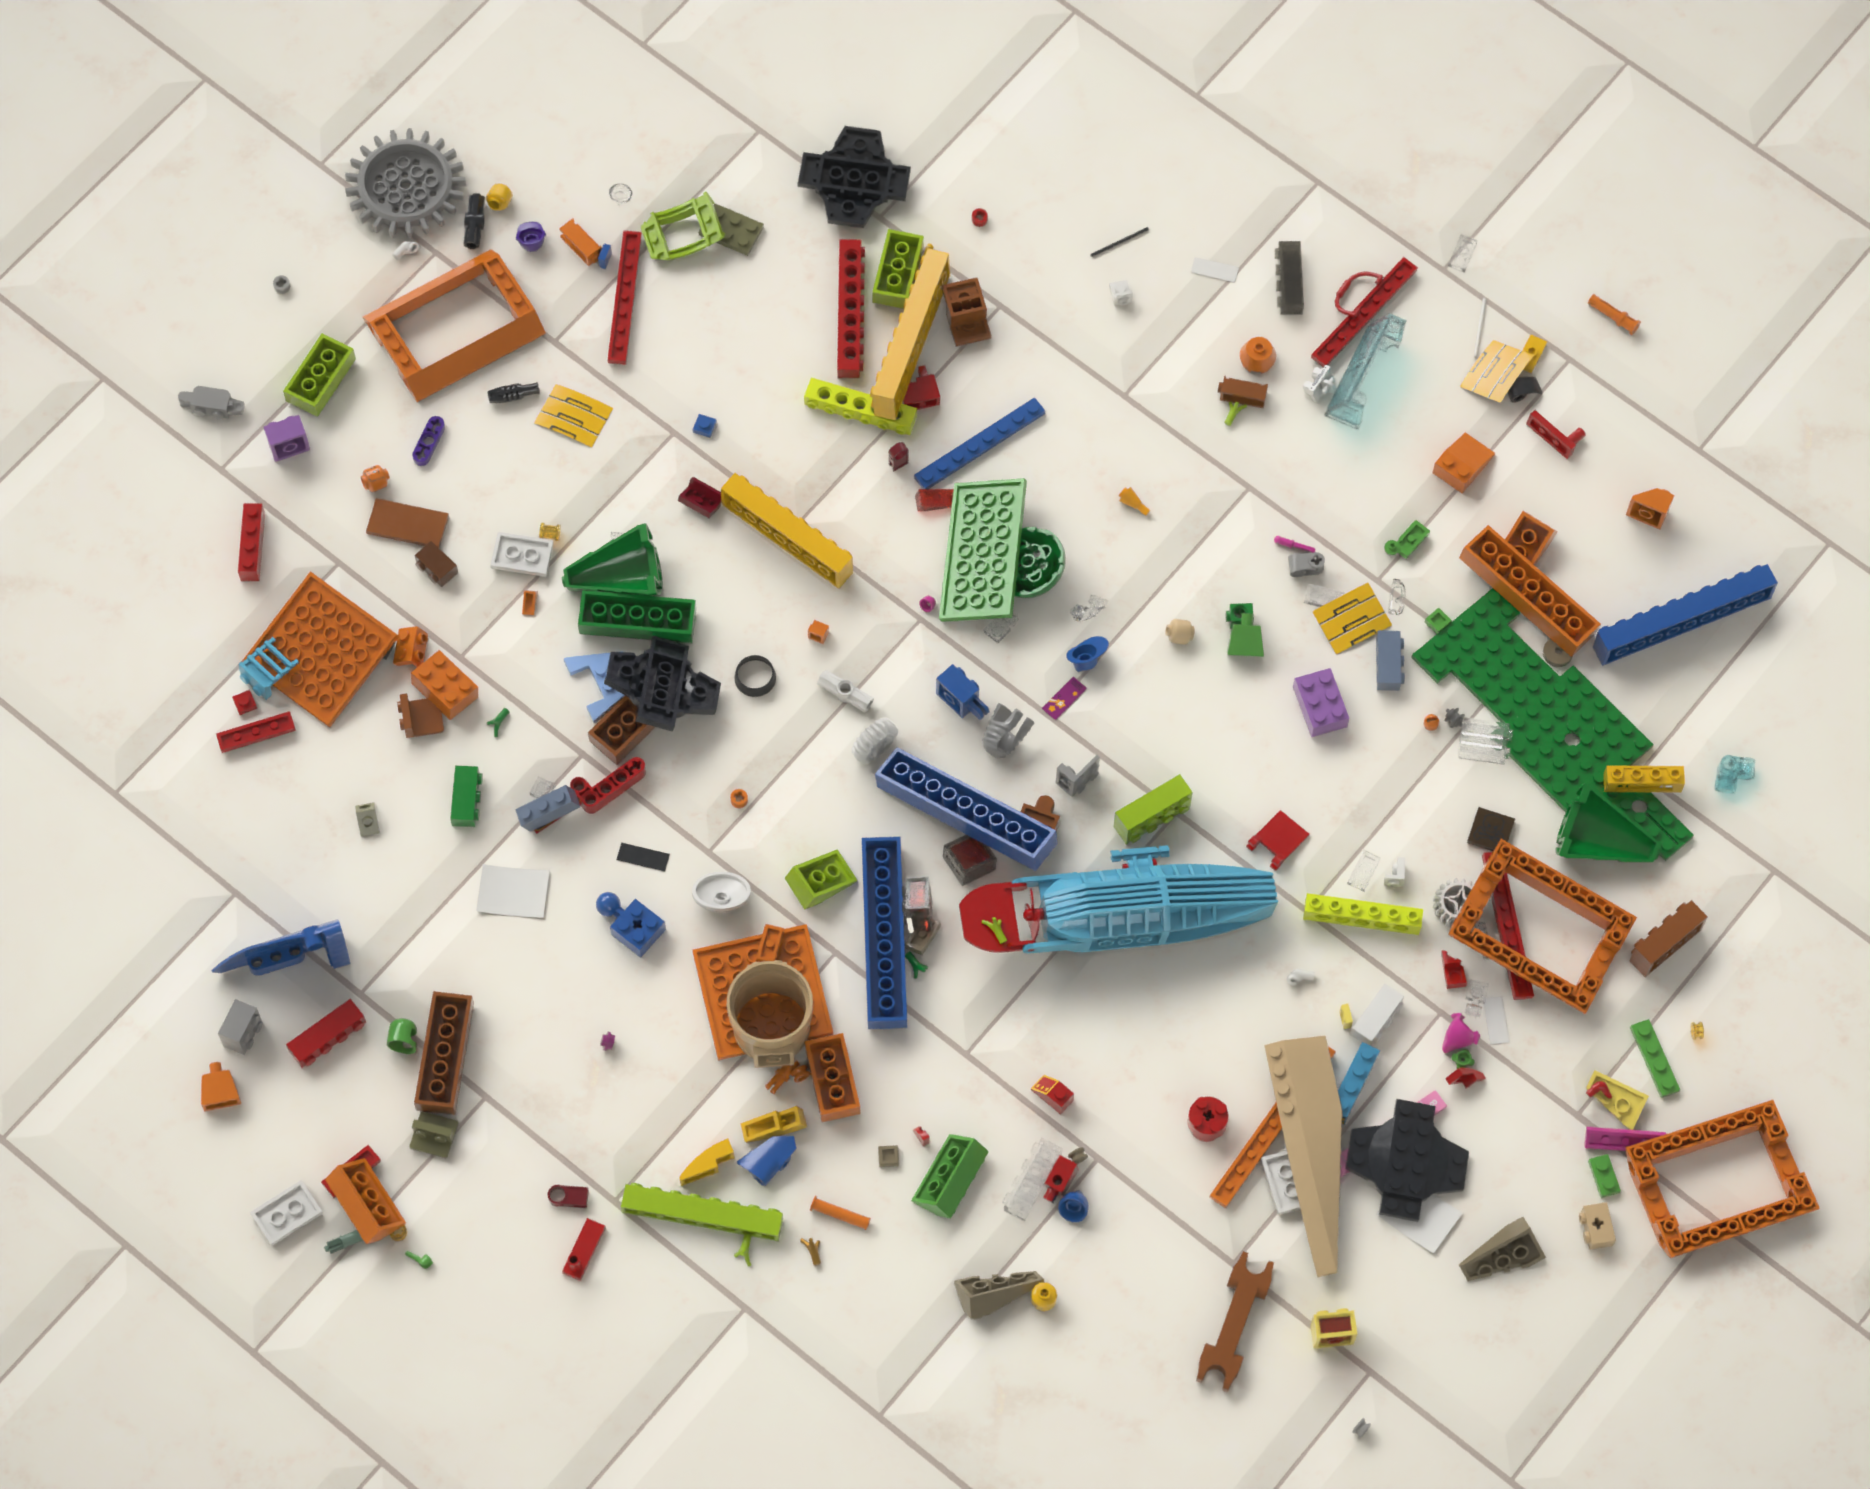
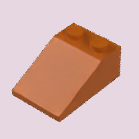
M1465 432L1438 458L1432 473L1463 494L1496 453Z
M1522 511L1505 540L1533 565H1536L1558 531L1529 513Z

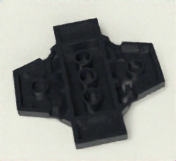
M844 126L834 143L833 149L829 152L827 150L822 154L803 152L797 184L801 188L816 189V193L824 200L827 222L829 224L864 228L876 207L884 202L888 203V199L906 202L911 166L893 164L890 159L885 157L881 130Z
M657 636L652 637L650 648L644 650V653L636 656L633 652H611L604 680L605 685L629 697L637 707L636 722L671 732L675 728L676 718L686 714L715 715L721 687L719 681L702 672L697 674L693 671L691 662L687 660L688 645Z
M1396 1099L1393 1118L1386 1121L1383 1125L1354 1128L1351 1130L1345 1169L1367 1181L1374 1182L1377 1187L1376 1190L1381 1194L1379 1215L1418 1222L1421 1204L1432 1194L1462 1192L1464 1190L1469 1151L1442 1137L1433 1123L1436 1106Z

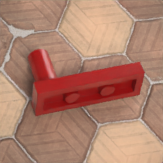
M1536 410L1530 413L1526 425L1566 459L1572 456L1576 444L1586 436L1582 428H1577L1566 437Z
M589 1218L586 1219L576 1243L568 1256L562 1274L579 1281L582 1280L606 1229L605 1225Z

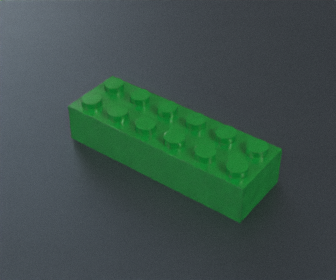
M582 590L578 619L579 634L651 640L653 636H657L674 642L693 643L697 610L696 600Z

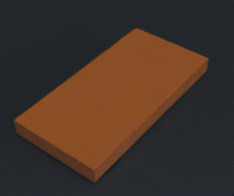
M376 498L366 533L426 546L432 541L440 548L449 513Z

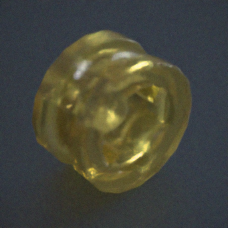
M1691 1022L1692 1039L1696 1040L1697 1037L1703 1039V1023L1698 1022V1024H1695V1022Z
M405 1225L401 1227L403 1228L401 1229V1235L398 1233L393 1235L395 1232L389 1234L392 1240L402 1241L406 1238L407 1229Z

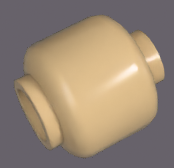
M1173 619L1170 625L1167 624L1165 634L1171 643L1186 645L1194 638L1195 628L1188 620Z

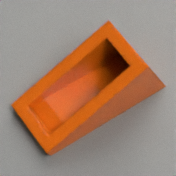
M524 591L522 614L534 615L538 591Z

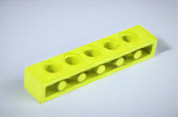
M812 377L804 395V405L811 409L818 408L829 414L842 415L846 419H855L863 424L876 425L883 430H893L900 435H910L917 418V408L905 404L901 405L897 415L899 419L897 420L874 416L870 394ZM827 396V397H829V398H827V399H822L821 397Z
M1309 893L1306 895L1303 920L1419 935L1423 917V909Z

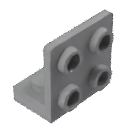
M1096 755L1077 775L1070 766L1066 767L1061 763L1057 767L1055 783L1071 797L1076 793L1080 794L1085 789V784L1089 780L1093 781L1098 776L1100 757Z

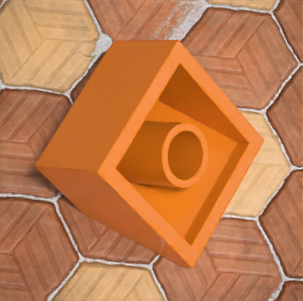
M1659 488L1633 495L1626 516L1660 530L1675 495Z

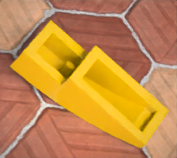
M794 1106L781 1112L773 1111L741 1123L744 1141L748 1143L789 1134L807 1128L803 1109Z
M727 1138L714 1144L697 1156L679 1176L681 1186L718 1173V1164L734 1159V1151L729 1139Z

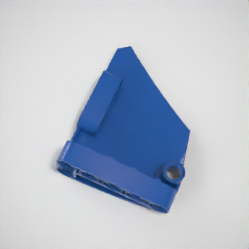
M336 919L244 948L220 962L211 971L212 973H224L248 965L253 975L261 976L299 964L304 960L306 952L325 948L331 967L333 966V969L351 963L340 922ZM293 950L300 951L298 955H291ZM274 956H281L279 961H272ZM255 962H262L261 966L253 967Z

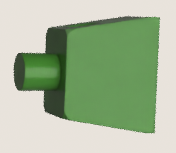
M1242 613L1241 624H1233L1227 655L1264 657L1261 626L1253 625V614Z

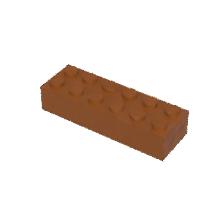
M433 991L414 1100L416 1111L456 1115L474 1008V1001L471 995Z

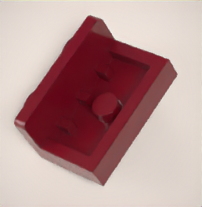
M692 477L688 487L679 495L678 502L710 518L721 507V492Z

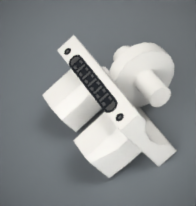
M1325 365L1323 369L1316 367L1312 372V377L1315 381H1306L1303 385L1304 392L1311 395L1314 402H1318L1323 394L1326 395L1327 392L1334 393L1336 390L1334 385L1335 379L1330 372V366Z

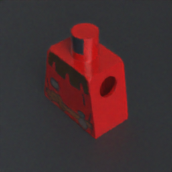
M1059 1155L1045 1181V1186L1048 1189L1043 1198L1050 1203H1054L1058 1194L1064 1196L1079 1171L1078 1165ZM1057 1180L1062 1181L1060 1185L1054 1184Z

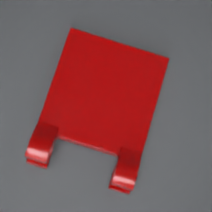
M1280 810L1256 835L1248 840L1249 844L1246 847L1253 851L1261 843L1275 855L1270 867L1276 871L1310 834Z

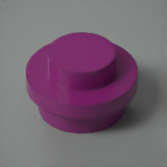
M609 1031L606 1035H602L600 1046H603V1051L607 1049L612 1050L615 1035Z

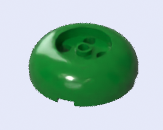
M1037 527L1022 528L1015 597L1034 598L1041 596L1051 590L1062 577L1066 564L1065 550L1059 538L1050 530ZM1039 553V557L1035 558L1034 554Z

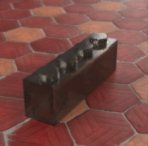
M1279 241L1278 248H1274V259H1278V264H1275V275L1279 277V280H1276V291H1279L1277 308H1280V315L1303 314L1301 241Z

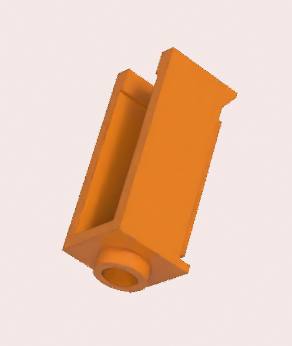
M574 218L559 228L562 233L560 238L588 266L598 262L602 247L578 224L574 223Z

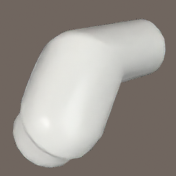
M403 242L394 251L392 256L396 260H400L404 254L416 253L419 250V245L416 242Z

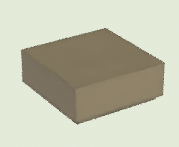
M898 1145L878 1146L879 1167L899 1166Z

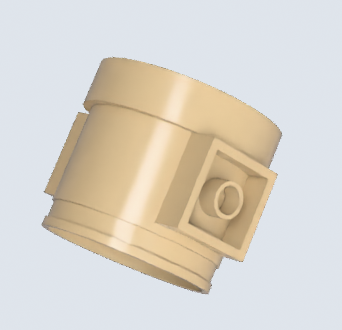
M781 960L753 962L751 965H747V968L741 971L733 980L727 994L728 1018L733 1028L736 1042L746 1055L754 1059L755 1068L794 1065V1056L804 1047V1041H807L810 1033V1022L813 1014L811 988L798 970ZM767 993L788 996L799 1004L805 1014L797 1030L785 1037L772 1040L760 1039L747 1034L740 1027L737 1018L747 1002Z

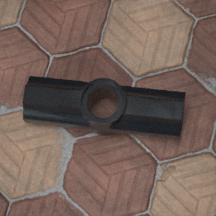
M478 193L469 195L468 210L464 217L465 234L463 245L468 249L479 248L481 230L484 229L485 196Z

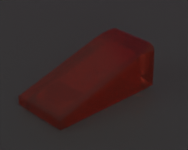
M919 489L915 494L917 511L952 508L954 489Z

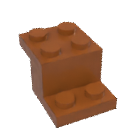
M978 277L942 285V292L946 302V316L955 347L991 339V332L987 322V307Z

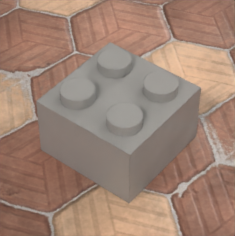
M237 999L234 1000L218 1032L224 1047L245 1055L247 1050L251 1049L254 1042L253 1037L255 1033H259L263 1024L257 1008Z

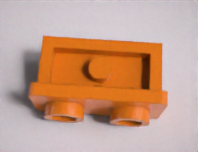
M418 626L400 628L393 664L396 666L413 664L418 667L425 658L428 633Z

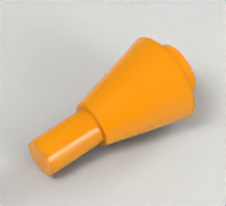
M1125 487L1118 495L1120 502L1138 509L1145 516L1151 511L1142 504V501L1131 487L1129 489Z

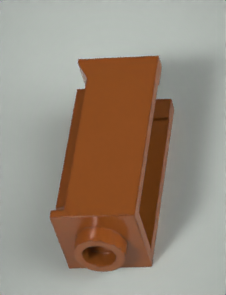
M1224 376L1223 382H1219L1217 393H1221V401L1238 402L1242 405L1246 404L1247 406L1264 408L1268 384L1261 385L1233 378L1227 379Z

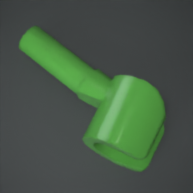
M409 1251L405 1253L406 1256L414 1259L424 1269L429 1268L433 1264L432 1259L427 1254L420 1258Z

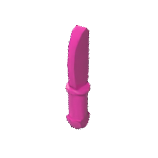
M1281 536L1274 538L1275 543L1290 547L1291 549L1295 547L1314 553L1316 548Z

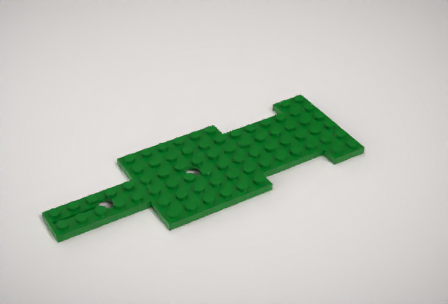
M1492 588L1412 654L1411 658L1437 684L1452 673L1502 723L1490 737L1565 812L1571 800L1578 797L1576 792L1580 786L1587 783L1596 788L1612 804L1619 807L1633 822L1636 821L1660 843V856L1665 861L1694 837V834L1651 792H1604L1603 774L1606 766H1631L1648 752L1654 744L1574 665L1559 676L1508 626L1520 616V612L1495 589ZM1568 734H1575L1579 738V744L1569 746L1565 742V737ZM1635 801H1643L1647 806V810L1644 813H1636L1632 808V804Z

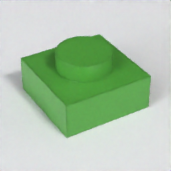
M1437 608L1425 619V623L1436 634L1452 622L1440 608Z

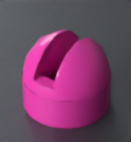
M929 595L925 596L919 602L920 608L925 612H930L935 608L936 600Z

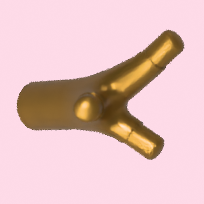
M801 1238L800 1242L810 1252L813 1265H820L821 1261L818 1254L820 1241L817 1240L814 1245L812 1238H809V1242Z

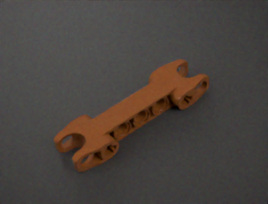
M1244 1251L1233 1266L1227 1283V1287L1236 1291L1215 1346L1205 1343L1196 1379L1197 1382L1202 1383L1208 1371L1213 1369L1219 1370L1225 1378L1222 1387L1224 1392L1229 1391L1233 1381L1237 1378L1244 1359L1243 1356L1235 1354L1254 1299L1257 1297L1265 1300L1272 1281L1274 1262L1268 1261L1264 1271L1261 1273H1251L1246 1267L1249 1253Z

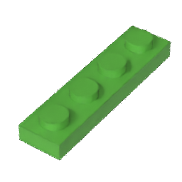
M1647 1019L1631 1025V1032L1660 1097L1663 1098L1679 1092L1680 1087L1650 1020Z

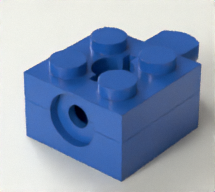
M952 664L936 678V694L962 719L971 712L981 720L984 718V715L990 712L989 708L979 699V685L974 680H969L960 667L957 668Z

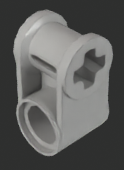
M1319 552L1289 555L1290 576L1302 577L1321 574L1324 570V556Z

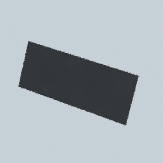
M621 842L616 860L665 871L670 854Z

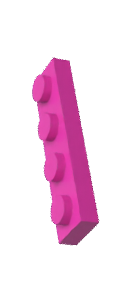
M1586 1127L1584 1147L1626 1151L1625 1148L1665 1135L1666 1132Z

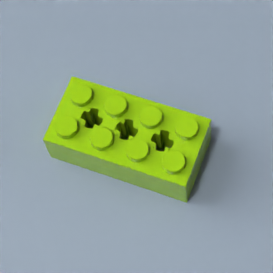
M888 229L872 291V303L904 309L905 299L910 296V286L915 283V274L919 268L924 248V236Z
M322 333L283 390L286 402L318 417L355 362L354 349Z
M1179 774L1116 811L1113 827L1125 844L1135 843L1143 834L1147 832L1152 833L1160 824L1169 823L1179 813H1186L1190 809L1193 792Z

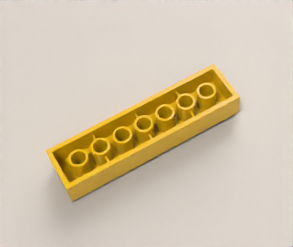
M734 473L721 487V499L724 507L838 589L853 574V557L846 549L842 550L834 540L825 538L817 528L813 529L803 518L793 515L789 508L779 505L774 497H768L760 487H754L750 484L746 477Z

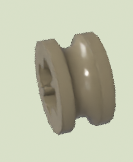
M1081 1147L1069 1153L1068 1157L1074 1163L1079 1164L1085 1161L1088 1155L1084 1154L1085 1149Z

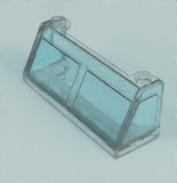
M1389 313L1369 323L1324 416L1359 430L1363 420L1364 407L1367 402L1365 393L1359 389L1378 351L1387 352L1388 348L1392 346L1399 349L1407 320Z

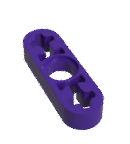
M433 416L428 420L412 453L413 461L418 466H425L429 463L445 430L444 420L439 416ZM439 423L440 426H437L434 430L433 425ZM431 437L434 439V442L427 445L424 443V439ZM423 449H425V451H424V457H421V459H418V456H421L422 453H423Z

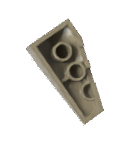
M1521 1217L1502 1228L1462 1261L1459 1267L1467 1281L1489 1277L1492 1273L1503 1271L1506 1273L1510 1272V1269L1530 1267L1545 1259L1546 1256L1525 1218Z
M1037 1271L1011 1273L1010 1277L994 1274L989 1279H980V1276H972L956 1280L954 1285L963 1311L970 1319H980L1028 1293L1037 1284L1043 1283L1044 1279Z

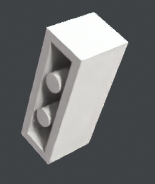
M1384 983L1353 1026L1350 1035L1370 1046L1373 1043L1377 1044L1383 1035L1381 1032L1384 1027L1388 1029L1392 1024L1394 1013L1399 1014L1402 1010L1404 995Z

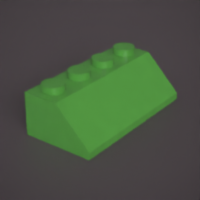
M949 1134L911 1201L937 1216L951 1219L989 1151L975 1138Z

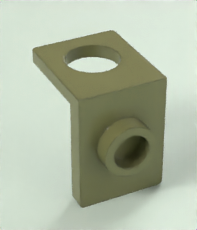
M375 803L355 806L361 837L379 834L380 830Z

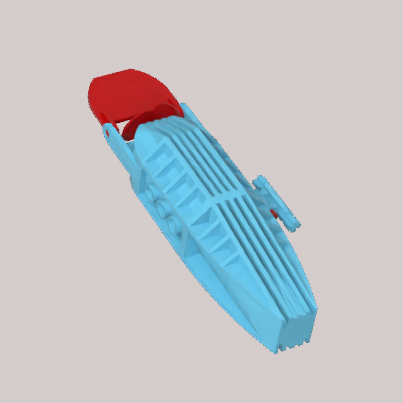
M1168 845L1159 846V848L1155 846L1122 849L1121 852L1119 850L1110 851L1112 862H1119L1121 859L1126 861V864H1122V869L1016 878L1012 882L987 884L967 894L959 903V911L964 940L974 947L988 952L1004 953L1022 950L1023 953L1063 950L1092 952L1145 947L1207 938L1251 925L1272 916L1278 904L1275 880L1271 872L1243 867L1212 864L1157 865L1155 858H1158V856L1160 858L1170 856ZM1039 886L1040 907L1034 908L1033 891L1030 888L1031 908L1028 903H1025V911L1023 912V918L1028 921L1031 930L1032 940L1020 941L1012 892L1023 891L1027 887ZM993 917H996L997 922L999 919L1002 920L1001 929L1007 941L1000 944L995 933L987 925L982 924V920L992 924ZM1041 920L1043 938L1047 942L1036 943L1035 940L1038 936Z

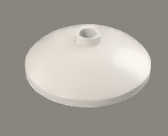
M730 872L706 874L700 877L692 887L694 901L702 908L713 912L736 910L749 900L751 894L749 883L743 877Z

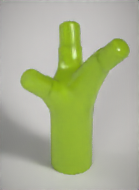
M1229 402L1230 411L1224 423L1231 426L1236 415L1242 409L1247 408L1246 404L1238 407V402H1235L1234 406L1232 402Z
M993 917V924L982 920V924L992 929L1000 944L1007 941L1001 929L1002 920L999 919L997 922L996 917Z
M744 1234L742 1245L738 1252L734 1254V1257L744 1256L749 1267L751 1266L749 1245L752 1235Z

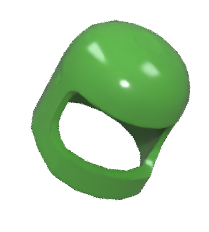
M405 1018L392 1021L388 1030L387 1047L403 1054L415 1053L417 1043L411 1039V1036L417 1034L415 1023ZM403 1042L410 1044L412 1047L405 1048Z

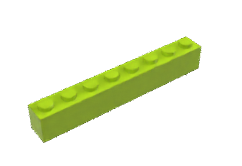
M638 1183L625 1184L621 1202L622 1213L741 1235L750 1234L752 1237L779 1241L783 1223V1213L778 1209L769 1208L764 1210L760 1209L757 1205L743 1206L736 1201L726 1203L714 1197L709 1199L701 1198L697 1194H690L688 1196L676 1190L667 1192L654 1186L645 1188Z

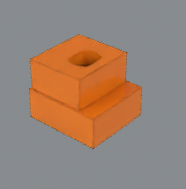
M814 620L808 628V638L824 644L829 633V625Z

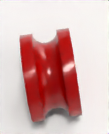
M977 208L972 212L971 220L973 225L983 227L987 224L988 213L986 210ZM981 215V217L983 216V219L979 220L977 216Z

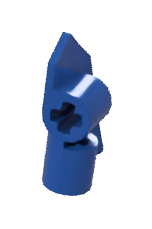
M773 1136L739 1159L737 1164L752 1173V1177L759 1184L766 1186L778 1171H782L791 1160V1155L797 1149L794 1136Z

